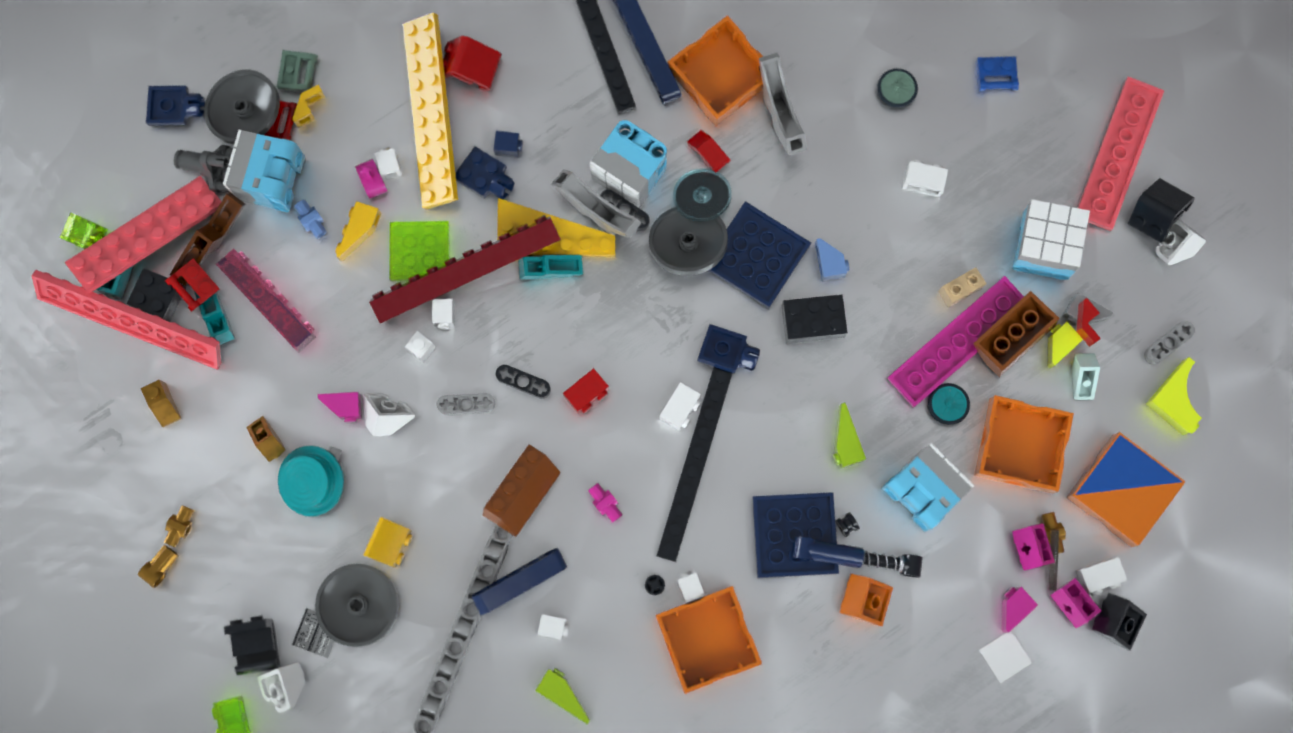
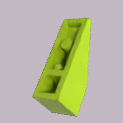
M842 403L839 406L834 447L835 454H833L836 465H840L841 469L866 460L846 403Z
M554 668L553 671L548 669L535 691L588 724L590 719L570 684L563 678L565 674L557 668Z

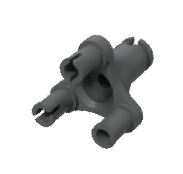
M222 144L213 152L203 151L198 153L177 150L174 155V166L177 169L182 168L183 170L200 172L205 177L209 190L219 193L222 191L229 193V190L223 185L222 173L223 169L228 167L226 163H229L233 148Z

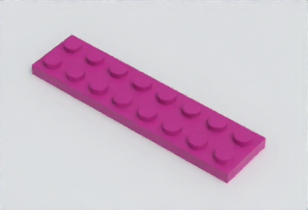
M1004 276L888 376L887 379L914 408L978 352L973 343L1024 296Z

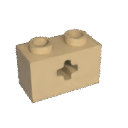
M977 267L942 286L938 292L949 308L981 290L987 283Z

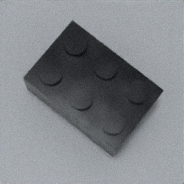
M843 294L783 300L781 308L786 344L845 338L848 333Z

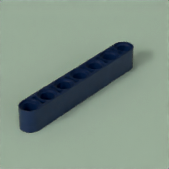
M613 0L663 105L681 98L682 95L638 1Z

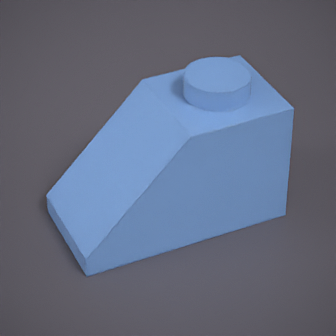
M821 238L816 239L815 249L821 281L845 278L847 271H849V262L844 259V254Z

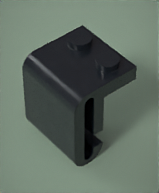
M1159 178L1139 197L1128 224L1156 241L1163 243L1172 225L1182 217L1184 211L1187 212L1195 197Z
M263 616L251 617L250 622L243 623L242 619L230 621V625L224 626L225 635H230L233 657H236L237 666L234 667L237 676L280 668L273 619H263Z

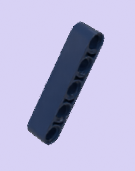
M555 548L482 588L471 597L480 615H485L567 568V565L559 548Z

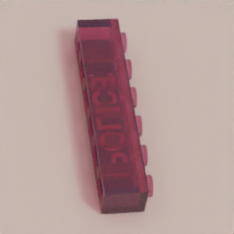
M233 248L216 265L299 353L316 338L313 334L315 329L308 321L303 323L299 319L302 315L295 307L290 309L286 305L289 301L281 293L277 295L273 291L276 287L268 279L264 281L260 277L263 273L255 265L251 267L247 263L250 259L242 251L238 253Z

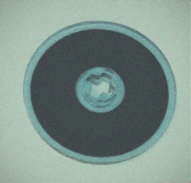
M697 169L686 173L677 181L673 190V200L676 209L683 216L694 221H708L719 217L727 210L732 198L731 186L728 180L722 174L715 173L710 169ZM699 193L706 194V196L702 197Z

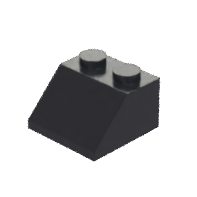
M1108 593L1102 603L1101 612L1094 620L1092 630L1101 637L1131 651L1147 614L1130 600Z

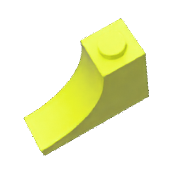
M1190 357L1181 361L1146 403L1148 407L1182 435L1194 433L1200 426L1198 422L1202 419L1192 407L1187 393L1188 375L1195 363Z

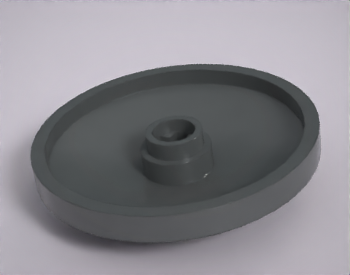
M238 70L229 73L212 87L204 105L205 122L209 130L217 138L229 144H235L238 130L264 135L272 127L278 116L280 107L278 91L275 85L258 71Z
M680 206L671 208L660 215L653 223L649 233V247L656 263L670 273L683 276L697 275L712 269L721 261L728 246L727 229L719 215L716 214L708 218H696L687 215Z
M365 564L346 565L329 574L319 587L315 600L316 618L323 632L333 641L350 647L367 646L380 640L392 628L398 613L397 591L389 577L379 569Z

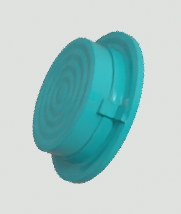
M299 447L289 453L280 466L278 473L279 494H281L287 506L298 514L304 516L325 514L338 503L343 493L344 475L341 465L332 453L322 447Z

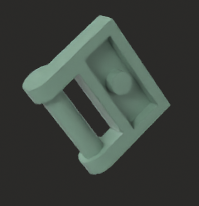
M282 50L276 87L280 90L302 93L312 88L315 63H317L318 55ZM302 60L307 61L304 84H299Z

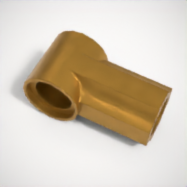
M164 545L151 561L143 565L138 572V576L151 587L156 588L164 580L166 571L179 555Z

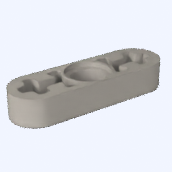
M1189 321L1177 324L1146 349L1144 353L1146 361L1150 364H1157L1164 360L1194 335V325ZM1187 327V334L1185 333L1180 337L1176 335L1183 330L1182 328ZM1167 337H1170L1174 340L1175 344L1173 348H1169L1165 345V339ZM1160 348L1163 350L1157 357H1151L1152 351L1155 352Z
M487 393L444 395L438 399L437 408L445 415L487 413L495 408V400L492 395ZM474 398H477V402H484V398H488L492 403L488 404V408L480 404L477 405L478 409H475L476 403ZM454 399H457L458 410H455V406H448V410L441 406L445 400L452 404L455 403ZM463 399L471 400L472 405L469 409L461 408L460 404Z

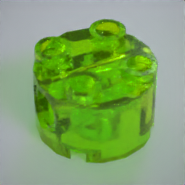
M70 212L59 238L86 249L105 237L108 229Z

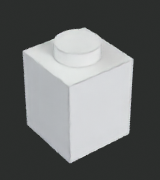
M383 148L375 153L383 181L402 176L394 148Z
M432 299V323L434 326H437V329H449V326H454L453 299Z
M418 331L405 346L411 354L423 363L436 348L430 340Z
M691 571L679 575L681 579L677 580L685 603L705 596L697 573L692 574Z
M542 614L538 635L563 640V636H567L569 624H566L567 619Z

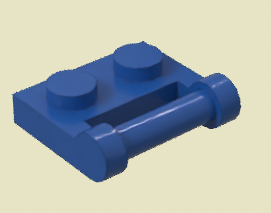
M1016 56L977 58L978 91H985L986 89H1011L1012 91H1017L1019 89ZM985 78H1010V81H986Z

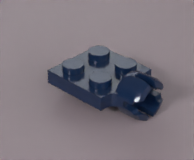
M186 85L148 86L146 124L148 126L186 125L188 118L204 115V109L201 110L200 107H204L205 99L199 93H189V88Z
M474 146L455 172L457 182L484 199L489 194L505 199L509 196L505 190L507 189L512 192L515 184L511 177L504 174L507 169L504 163Z
M709 324L697 361L734 374L737 368L753 371L760 355V349L746 343L747 336Z

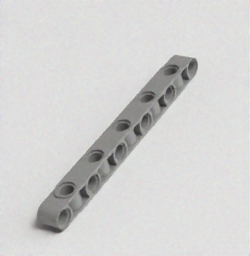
M498 525L494 527L490 539L484 548L420 705L419 713L414 722V731L416 733L433 732L481 618L478 609L474 615H470L467 612V606L474 603L471 596L496 581L513 535L508 532L507 537L499 538L498 530L501 527ZM486 565H490L493 568V572L490 576L486 577L483 575L482 570ZM454 642H458L461 645V651L458 654L453 653L451 650V645ZM438 681H442L445 684V690L442 693L438 692L435 688ZM422 720H426L429 723L427 732H423L419 727Z

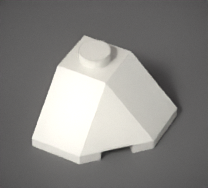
M1178 219L1172 225L1163 243L1159 242V246H1156V254L1168 265H1172L1195 256L1207 240Z
M363 393L362 395L365 425L373 436L392 435L415 417L414 412L405 402L399 401L396 403L388 400V395L383 393Z
M299 662L257 677L263 697L267 701L275 703V709L279 713L295 707L305 684L304 672Z

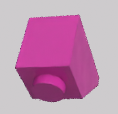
M360 393L318 394V399L344 422L352 423L356 422V419H362Z
M1012 587L1004 594L1006 598L1002 600L1001 630L1004 633H1009L1038 606L1022 587H1017L1016 589Z

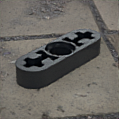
M608 189L601 193L600 196L602 198L611 195L615 203L620 200L616 206L618 209L623 205H627L630 208L629 215L632 216L634 211H636L635 216L641 219L644 217L645 224L641 223L637 230L643 231L648 228L650 218L646 212L613 190Z
M501 365L496 370L498 381L540 399L548 397L551 392V387L546 380L509 365ZM507 369L509 375L514 376L515 372L518 374L514 378V383H510L512 378L505 377V379H502L500 372H504ZM522 376L529 379V384L526 387L518 385V379ZM533 380H535L534 384L541 387L544 384L547 391L539 394L538 389L534 387L532 391L529 389L532 386Z

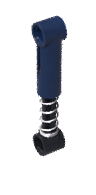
M795 537L793 558L814 560L857 568L864 564L868 567L876 566L877 569L878 567H883L886 570L887 568L894 569V571L899 572L902 576L921 577L922 556L903 554L902 556L895 557L894 555L886 556L884 553L879 555L876 552L868 553V551H864L861 547L816 541L806 537Z

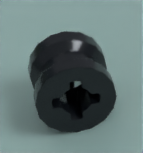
M850 512L845 514L844 518L835 520L844 537L849 536L850 532L860 529Z
M651 575L645 581V589L650 595H659L665 588V581L659 575Z

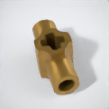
M182 505L177 515L172 514L166 523L165 530L169 532L164 543L176 548L180 538H186L192 529V522L189 520L194 510Z
M1055 512L1042 514L1052 554L1065 552L1062 540L1066 539V532L1062 523H1057Z

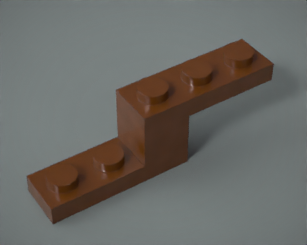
M231 192L227 193L209 223L196 230L169 275L174 274L193 258L201 266L206 256L219 248L246 204ZM182 276L177 279L185 287L189 285Z

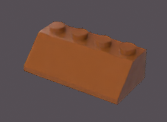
M1030 291L978 338L973 345L984 363L1000 378L1057 325L1060 318Z
M529 444L484 506L482 515L517 537L561 472L547 455Z

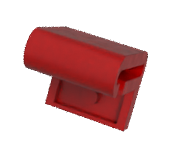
M459 36L448 41L444 48L446 53L443 59L445 79L455 77L470 85L473 83L478 84V89L490 91L502 54L467 36Z

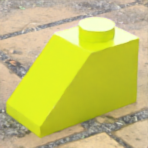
M1068 322L1062 326L1058 323L1050 331L1052 335L1048 338L1047 366L1050 369L1083 340Z

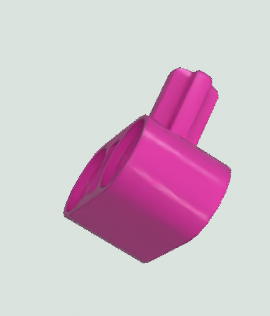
M373 159L355 166L369 199L388 192Z

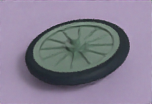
M895 68L886 71L880 77L877 91L885 104L901 108L914 101L918 93V84L910 72Z

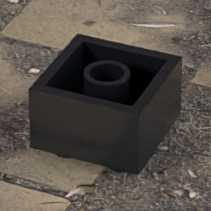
M143 268L127 301V305L139 308L150 315H157L163 320L170 322L182 297L171 285L168 286L165 282L167 277Z

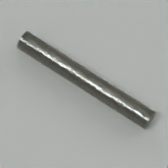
M1052 529L1050 548L1055 563L1049 564L1048 589L1055 591L1057 590L1059 530Z

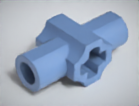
M305 199L295 204L294 207L300 214L297 218L306 231L311 230L316 239L324 236L327 233L322 225L324 220L315 207L311 208Z

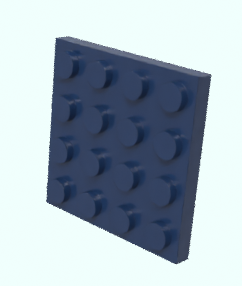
M745 201L727 228L728 246L725 255L716 266L708 271L769 309L810 247L811 242Z
M833 492L752 497L757 578L839 574L838 564L793 558L795 537H806L816 541L837 544Z

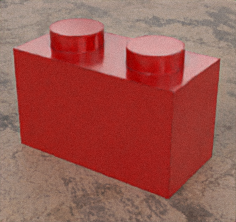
M593 368L563 392V396L578 414L581 412L586 413L593 407L592 403L597 399L601 401L609 394L607 392L609 386Z

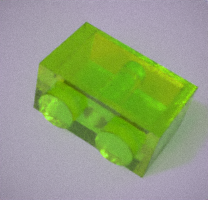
M243 696L213 703L212 715L218 724L216 733H251Z

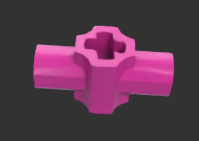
M599 483L588 490L594 498L592 503L602 516L606 514L613 523L623 515L616 506L619 503L609 490L605 492Z

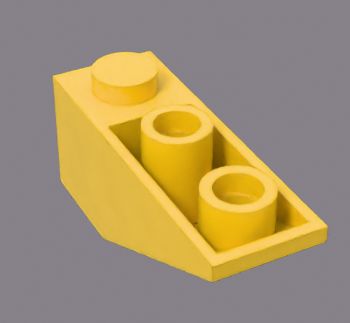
M357 201L355 206L351 207L349 211L350 220L348 225L345 224L343 228V239L341 243L337 244L335 251L340 261L343 262L375 232L382 214L379 208Z

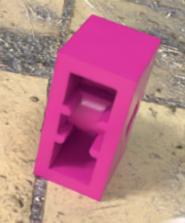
M1043 523L1012 531L1014 543L1016 544L1020 563L1024 571L1055 563Z
M1076 578L1067 582L1050 595L1076 629L1101 612Z

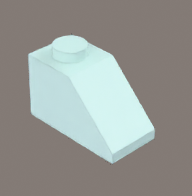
M1095 353L1074 354L1072 365L1074 400H1094L1100 365Z

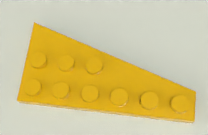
M498 198L497 240H499L498 237L506 232L510 234L517 232L516 228L527 223L530 226L534 224V220L543 215L546 218L551 217L561 240L525 257H542L544 255L615 257L614 235Z

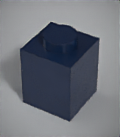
M496 131L493 147L494 153L499 156L518 158L519 152L523 150V140L520 139L519 133Z

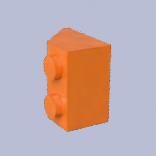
M850 574L840 613L883 627L893 587L869 577Z

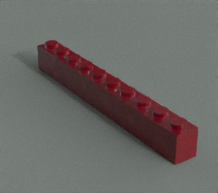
M543 215L535 219V223L530 226L526 223L517 227V232L510 234L506 232L498 237L499 240L493 243L489 240L481 244V248L476 251L473 249L462 253L463 257L459 259L452 257L444 262L445 265L439 268L435 265L427 269V273L422 276L419 274L408 278L409 282L405 284L399 282L390 287L391 290L385 293L382 290L373 294V298L370 299L369 303L379 323H383L561 240L551 217L546 218Z

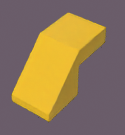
M319 85L310 88L300 95L292 118L298 128L315 120L309 106L326 98Z

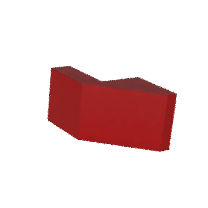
M702 130L687 141L689 147L700 154L705 165L715 173L731 161L714 139Z
M1086 298L1078 304L1076 332L1090 347L1101 338L1088 322L1100 314V312Z

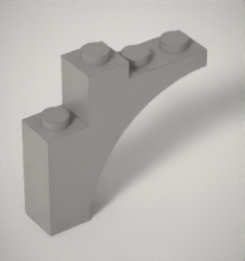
M778 53L758 58L763 82L764 103L772 115L775 134L788 155L807 150L805 133L800 126L788 94L780 56Z
M563 169L551 183L580 214L590 217L604 232L614 236L619 234L630 238L637 232L641 222L636 217L623 212L606 201L582 182L573 172Z

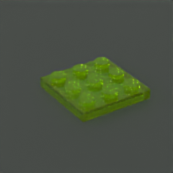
M449 221L390 222V281H409L408 278L416 274L422 276L427 273V269L435 265L439 268L445 265L444 262L450 259Z

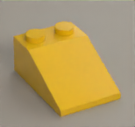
M380 516L363 555L396 568V565H400L404 558L402 553L404 547L409 546L412 540V530Z

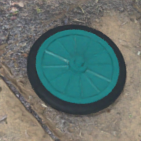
M944 383L930 393L928 409L936 421L945 425H954L964 420L968 415L970 400L966 391L960 386Z

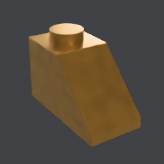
M157 380L141 388L149 408L162 427L182 419L166 383Z
M264 416L246 427L256 448L269 462L278 458L286 451L281 440Z

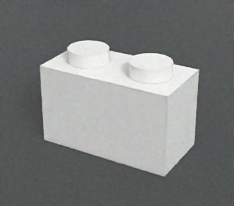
M921 160L909 161L902 188L940 197L944 192L948 169L938 164L927 165Z
M680 382L661 412L659 419L679 431L682 427L686 428L691 420L689 417L692 410L697 411L702 402L699 400L701 394Z
M1119 557L1076 570L1081 586L1087 593H1091V596L1104 593L1103 589L1110 587L1111 590L1122 587L1121 582L1127 581Z

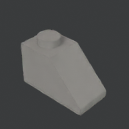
M1080 293L1072 297L1062 315L1066 322L1072 326H1077L1078 304L1087 298ZM1089 299L1100 314L1088 322V324L1103 321L1112 316L1113 312Z

